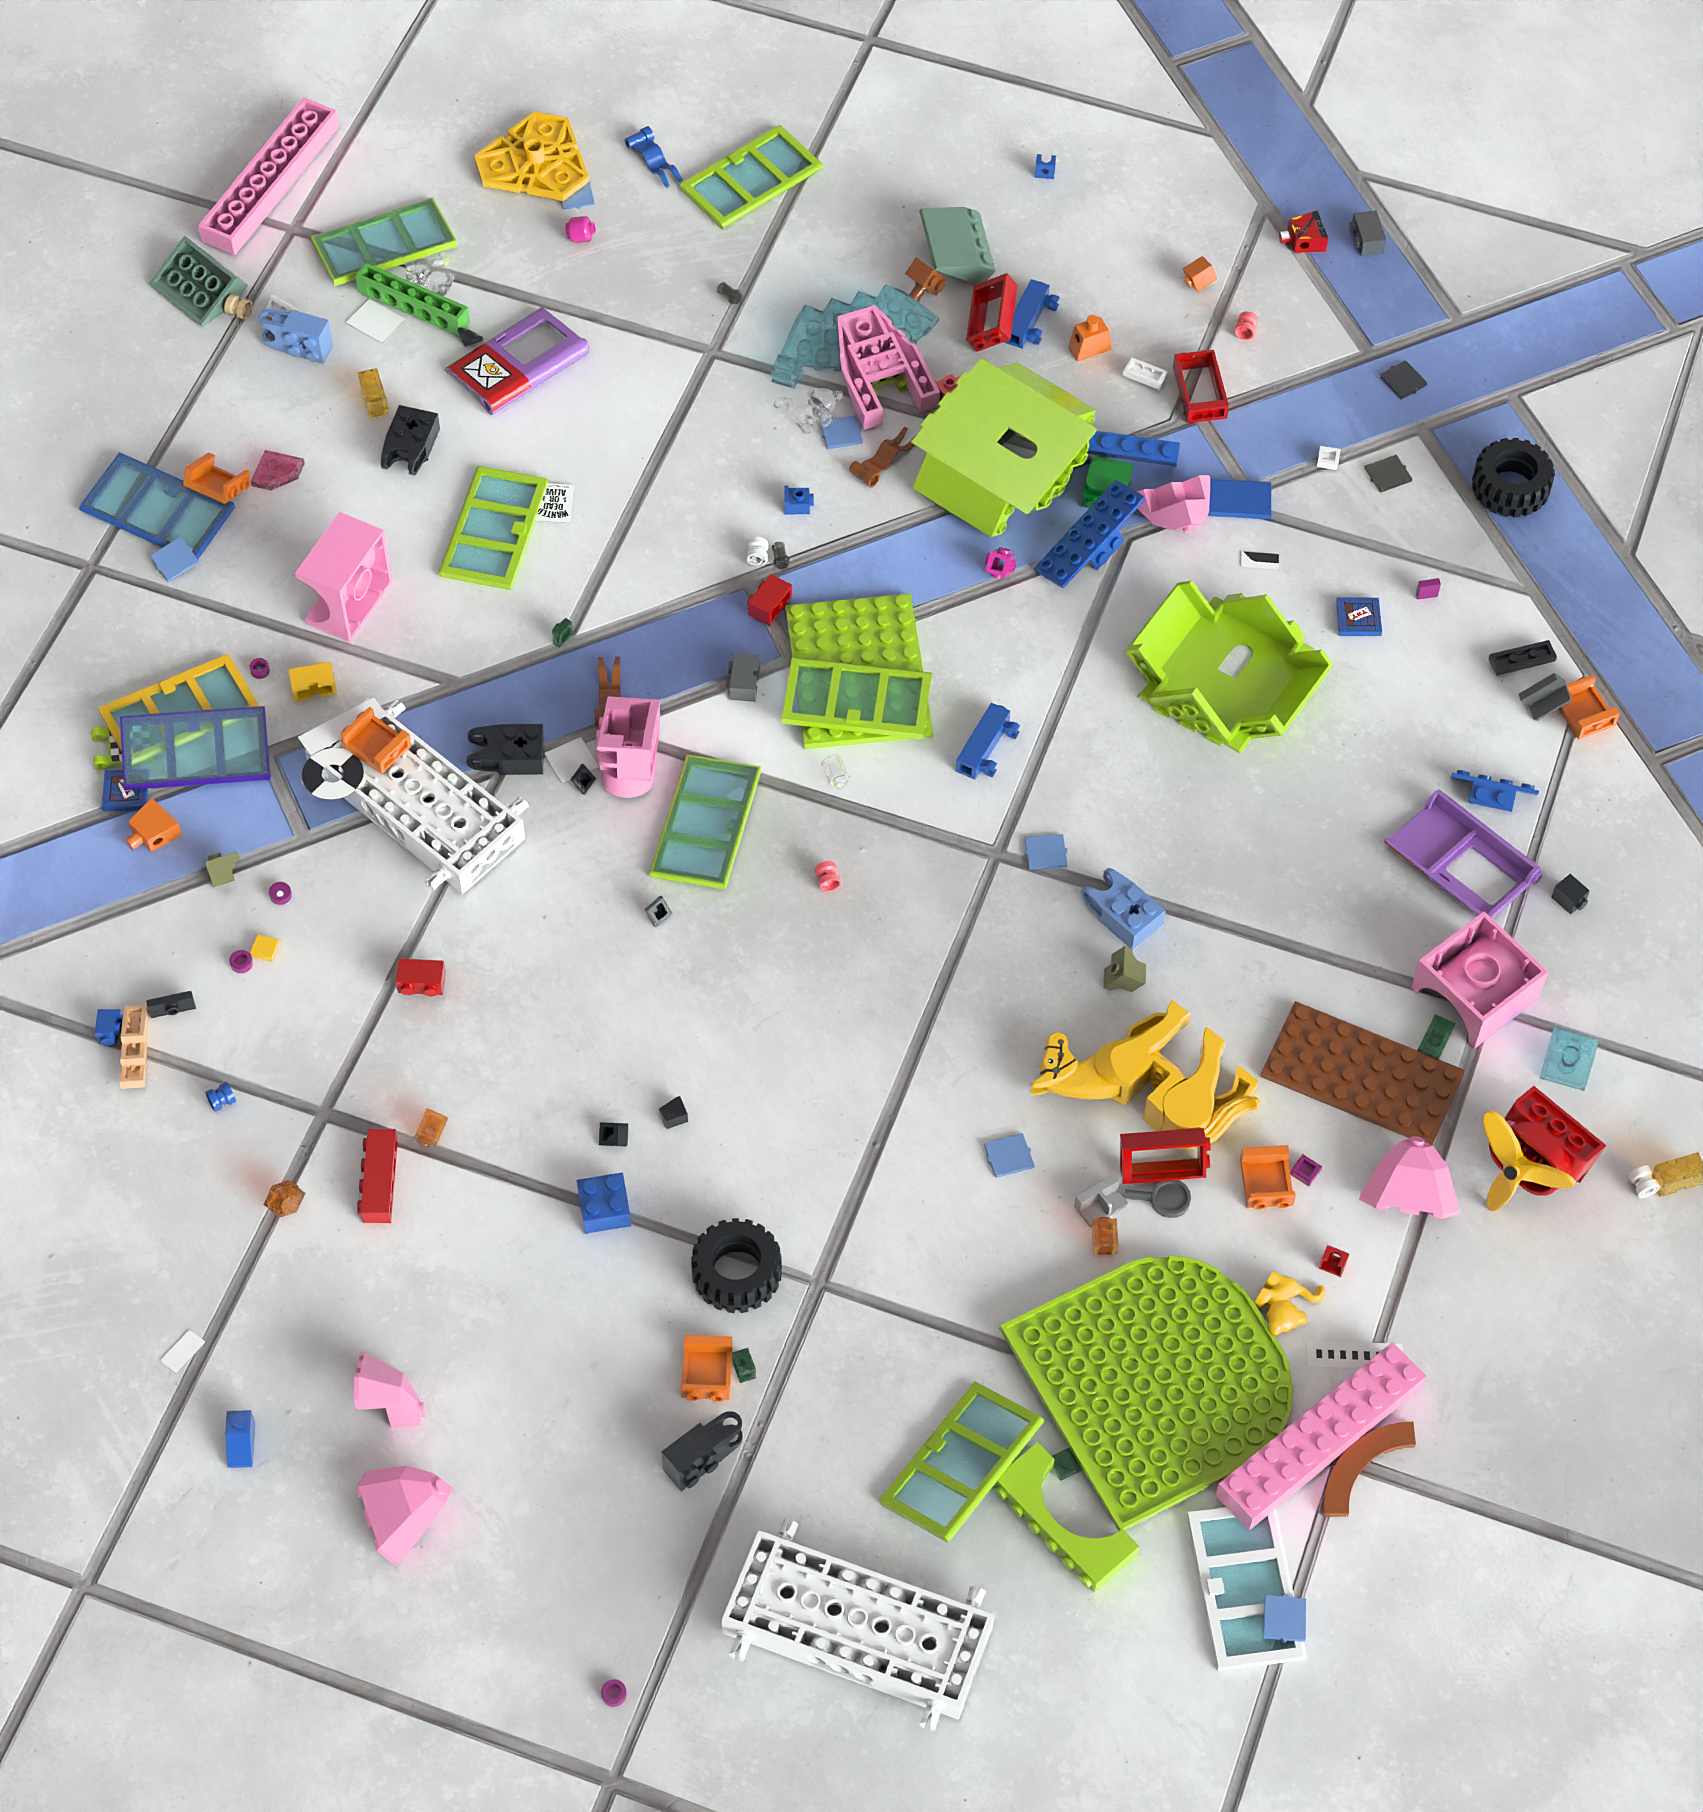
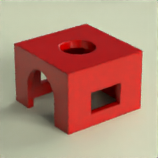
M1327 1245L1319 1269L1341 1277L1346 1267L1349 1253Z

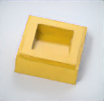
M257 934L250 951L251 956L272 962L280 944L279 939Z

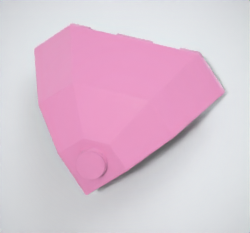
M1197 476L1184 482H1171L1156 489L1140 490L1138 493L1143 495L1145 500L1137 509L1156 526L1171 530H1183V533L1193 531L1195 526L1203 523L1209 512L1210 476Z
M1418 1136L1400 1141L1381 1158L1359 1198L1362 1202L1376 1209L1386 1210L1389 1207H1398L1401 1213L1419 1215V1211H1424L1435 1218L1441 1219L1459 1215V1207L1448 1166L1435 1147Z
M360 1352L356 1373L354 1374L353 1400L356 1410L386 1408L391 1427L420 1426V1417H424L425 1414L424 1402H420L418 1395L404 1373L366 1352Z
M410 1466L366 1471L355 1490L358 1498L363 1500L365 1506L363 1513L368 1528L373 1529L376 1538L373 1541L376 1551L394 1565H397L430 1526L446 1503L453 1487L435 1473Z

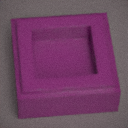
M1439 578L1419 581L1416 590L1417 600L1438 597L1441 586Z
M1302 1154L1290 1170V1175L1305 1185L1310 1186L1322 1170V1166Z

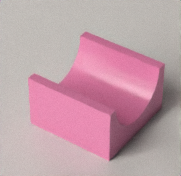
M341 512L336 515L295 572L297 579L305 582L321 595L306 616V624L350 642L392 583L384 530Z
M1482 912L1419 960L1411 988L1416 993H1419L1424 988H1430L1448 999L1461 1015L1468 1031V1043L1475 1049L1539 999L1548 971L1488 914Z

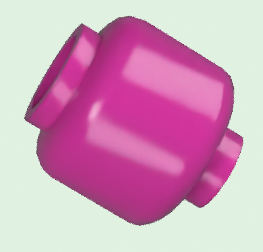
M587 216L572 217L565 225L566 236L574 243L589 242L593 234L596 233L595 223L591 222Z

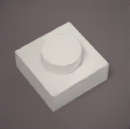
M1320 446L1317 467L1337 470L1341 449Z

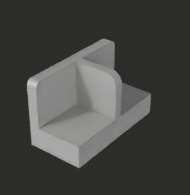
M1115 1174L1075 1197L1074 1207L1089 1227L1095 1226L1128 1205L1127 1200L1118 1190L1119 1180Z

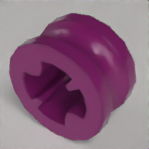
M256 658L250 663L251 675L254 678L263 679L269 675L270 668L265 659ZM261 666L263 670L258 671L257 667Z

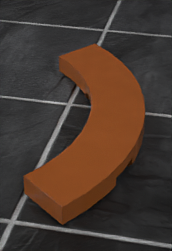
M1414 1421L1389 1424L1365 1434L1347 1448L1335 1464L1329 1477L1324 1495L1323 1517H1348L1349 1499L1353 1484L1358 1475L1373 1459L1383 1453L1386 1454L1397 1449L1415 1447Z

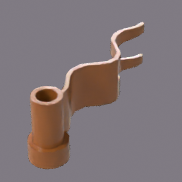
M904 427L895 439L884 440L871 459L865 460L861 464L857 461L852 462L849 471L862 479L863 483L868 487H874L879 481V472L888 469L900 451H909L914 446L911 441L915 436L906 445L898 446L908 428Z
M615 656L611 686L608 685L603 657H598L599 709H595V726H599V718L604 716L608 696L620 697V656Z

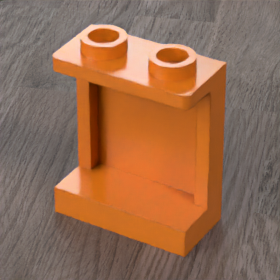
M209 452L185 467L183 486L224 504L234 499L243 491H246L250 486V471L244 470L236 476L214 466L215 455Z
M1594 675L1581 677L1577 681L1567 684L1572 701L1559 708V711L1578 740L1616 726L1620 715L1616 707L1609 709L1595 688L1596 678Z
M371 707L359 713L356 720L350 726H346L341 732L342 747L381 775L411 747L410 734L404 730L398 733L375 717L374 710Z
M1288 1145L1242 1148L1240 1164L1247 1208L1261 1210L1266 1207L1277 1206L1278 1208H1287L1294 1205L1296 1194L1292 1189Z
M684 1335L681 1398H686L690 1401H697L699 1399H710L715 1402L730 1400L732 1337Z

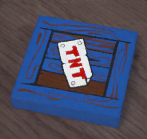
M1336 598L1339 636L1382 635L1379 598Z
M149 769L132 770L133 781L149 780ZM105 770L102 810H140L148 801V789L124 790L123 770Z

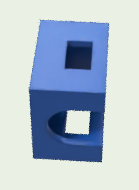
M1037 154L1035 178L1054 179L1056 155H1051V161L1045 163L1041 160L1042 154Z

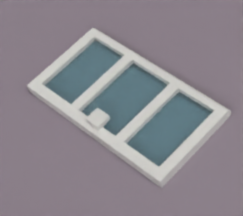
M1226 1507L1188 1512L1187 1518L1218 1671L1306 1659L1307 1654L1304 1642L1287 1640L1284 1643L1282 1640L1263 1638L1265 1595L1284 1596L1287 1594L1288 1597H1294L1276 1509L1249 1531Z

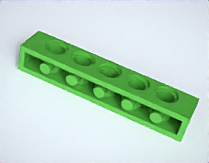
M365 263L355 275L359 293L460 336L457 331L458 328H466L470 323L467 306L373 265Z

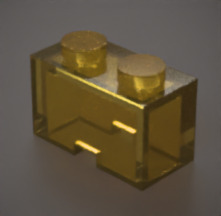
M374 368L357 372L368 417L373 418L389 414L387 399L378 369Z
M1698 1152L1655 1165L1652 1178L1656 1179L1660 1185V1189L1657 1191L1659 1197L1676 1193L1677 1190L1683 1188L1686 1190L1703 1184V1161Z

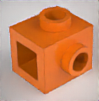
M1203 256L1182 268L1185 277H1183L1185 283L1189 288L1192 286L1197 292L1217 280L1212 265Z

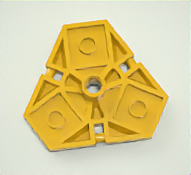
M534 111L509 129L506 138L503 136L498 137L474 155L483 187L508 190L510 192L515 191L516 193L526 192L527 195L564 201L589 182V176L580 150H578L568 117Z

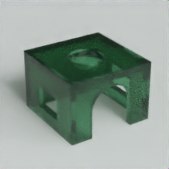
M745 1348L732 1352V1363L739 1382L743 1383L755 1379L756 1368L749 1349Z

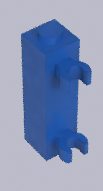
M1033 279L1030 280L1014 311L1011 338L1004 343L1022 349L1027 340L1035 345L1040 344L1042 330L1034 328L1044 306L1052 311H1056L1059 306L1057 302L1060 297L1054 294L1049 295V284Z
M990 703L956 759V772L974 780L980 771L989 777L994 776L997 771L995 769L997 763L987 759L1003 733H1006L1010 738L1016 739L1020 732L1018 731L1020 725L1016 722H1010V710L1002 705Z

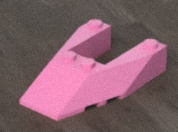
M873 305L837 317L841 371L856 416L863 430L883 424L884 410L872 388L871 382L899 373L906 380L907 387L920 412L939 407L940 391L917 345L911 343L901 330L896 329L891 324L892 321L878 307Z

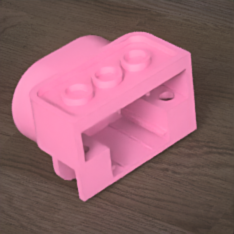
M608 696L604 716L599 718V730L596 733V743H598L596 760L600 763L601 781L607 792L619 797H636L646 793L653 786L660 732V700Z

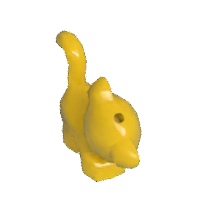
M1272 1271L1254 1303L1257 1308L1269 1306L1266 1314L1268 1329L1272 1335L1277 1336L1282 1332H1289L1297 1326L1305 1325L1308 1322L1305 1313L1298 1310L1288 1299L1299 1294L1310 1303L1320 1302L1325 1296V1287L1322 1285L1317 1286L1315 1294H1312L1307 1288L1299 1285L1295 1279Z

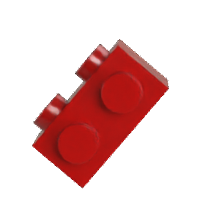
M770 574L766 580L760 583L757 592L748 598V615L770 626L792 598V584Z
M399 958L396 975L398 993L404 995L424 994L430 997L443 995L446 975L444 961Z

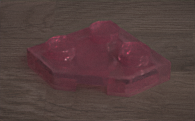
M265 450L251 479V486L271 491L297 480L304 467V459Z

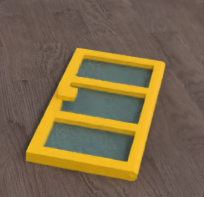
M226 654L100 706L98 711L122 752L120 716L258 707L259 704L229 654ZM243 719L223 720V728ZM214 721L200 722L201 732L188 733L187 723L174 724L175 748L214 732ZM165 725L130 727L132 766L166 752Z

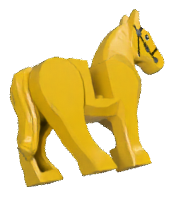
M1171 1000L1166 1013L1156 1012L1129 1027L1125 1039L1103 1045L1094 1055L1081 1062L1070 1052L1067 1036L1059 1032L1052 1033L1046 1041L1040 1068V1078L1031 1082L1032 1089H1030L1032 1095L1052 1092L1078 1099L1110 1098L1123 1105H1127L1150 1082L1155 1090L1147 1097L1143 1120L1154 1131L1204 1128L1205 1136L1210 1137V1143L1216 1141L1237 1117L1247 1111L1257 1110L1260 1105L1259 1099L1253 1097L1259 1080L1241 1066L1237 1067L1233 1088L1225 1094L1214 1095L1225 1040L1207 1026L1204 1030L1200 1048L1201 1058L1199 1067L1189 1078L1175 1064L1159 1053L1173 1036L1189 1024L1190 1013L1173 1000ZM1184 1147L1180 1149H1191L1196 1147Z

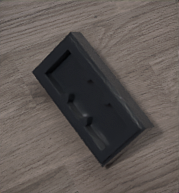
M192 991L146 1000L151 1018L176 1015L179 1012L196 1009Z

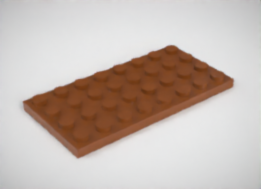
M1295 1001L1260 1077L1411 1139L1413 1136L1421 1137L1425 1142L1433 1145L1465 1070Z

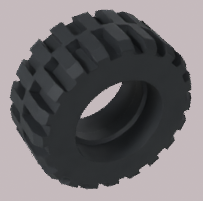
M1504 438L1500 442L1494 441L1490 443V446H1486L1477 458L1472 477V489L1475 492L1476 498L1479 501L1482 500L1481 504L1485 508L1489 507L1490 511L1495 514L1498 512L1505 517H1508V515H1513V517H1520L1522 514L1524 516L1530 515L1532 511L1536 512L1541 509V506L1545 505L1548 500L1555 476L1554 464L1545 450L1541 451L1540 446L1531 444L1529 440L1521 441L1519 438L1508 440V438ZM1505 471L1516 472L1523 475L1529 482L1521 484L1511 483L1502 479L1498 473Z
M732 1218V1222L726 1223V1220L718 1222L716 1227L714 1225L709 1226L706 1229L707 1234L701 1233L697 1238L698 1243L694 1244L692 1250V1278L696 1291L699 1295H703V1300L707 1304L713 1302L714 1308L720 1311L722 1308H726L728 1313H735V1310H741V1313L748 1312L750 1307L754 1309L761 1307V1302H768L772 1298V1293L777 1291L782 1276L780 1246L777 1241H774V1235L770 1231L765 1233L763 1225L758 1223L755 1226L753 1221L745 1219V1222H740L739 1218ZM731 1252L747 1253L753 1256L759 1263L757 1270L752 1275L743 1279L723 1277L715 1270L714 1265L722 1256Z

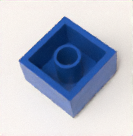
M623 1172L577 1180L585 1234L631 1226Z

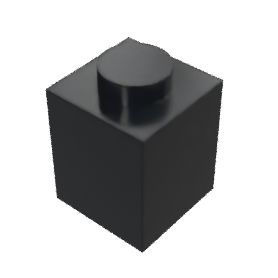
M1569 874L1555 886L1551 898L1568 913L1572 914L1577 909L1580 911L1587 905L1590 890L1572 874Z

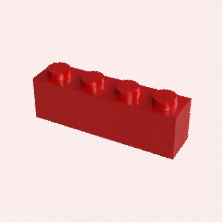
M368 1129L367 1138H363V1152H366L365 1158L361 1159V1172H364V1178L359 1180V1193H362V1200L357 1202V1213L361 1214L363 1223H391L398 1147L396 1129Z

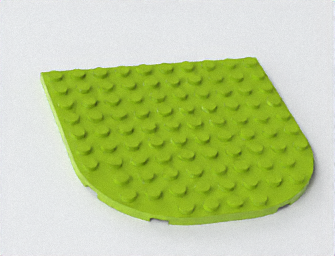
M1169 1255L1168 1257L1152 1258L1150 1256L1134 1260L1001 1324L999 1328L1118 1531L1121 1529L1126 1530L1225 1479L1284 1430L1291 1412L1293 1385L1290 1365L1275 1335L1270 1333L1267 1322L1248 1293L1236 1281L1233 1282L1222 1274L1220 1269L1197 1259Z

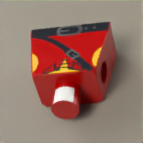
M1318 210L1291 218L1288 221L1287 231L1279 232L1280 243L1291 242L1292 248L1296 253L1326 251L1328 235Z

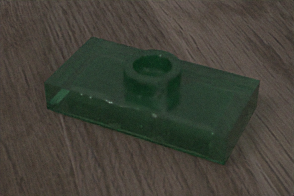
M1435 1014L1417 1051L1439 1060L1456 1023Z

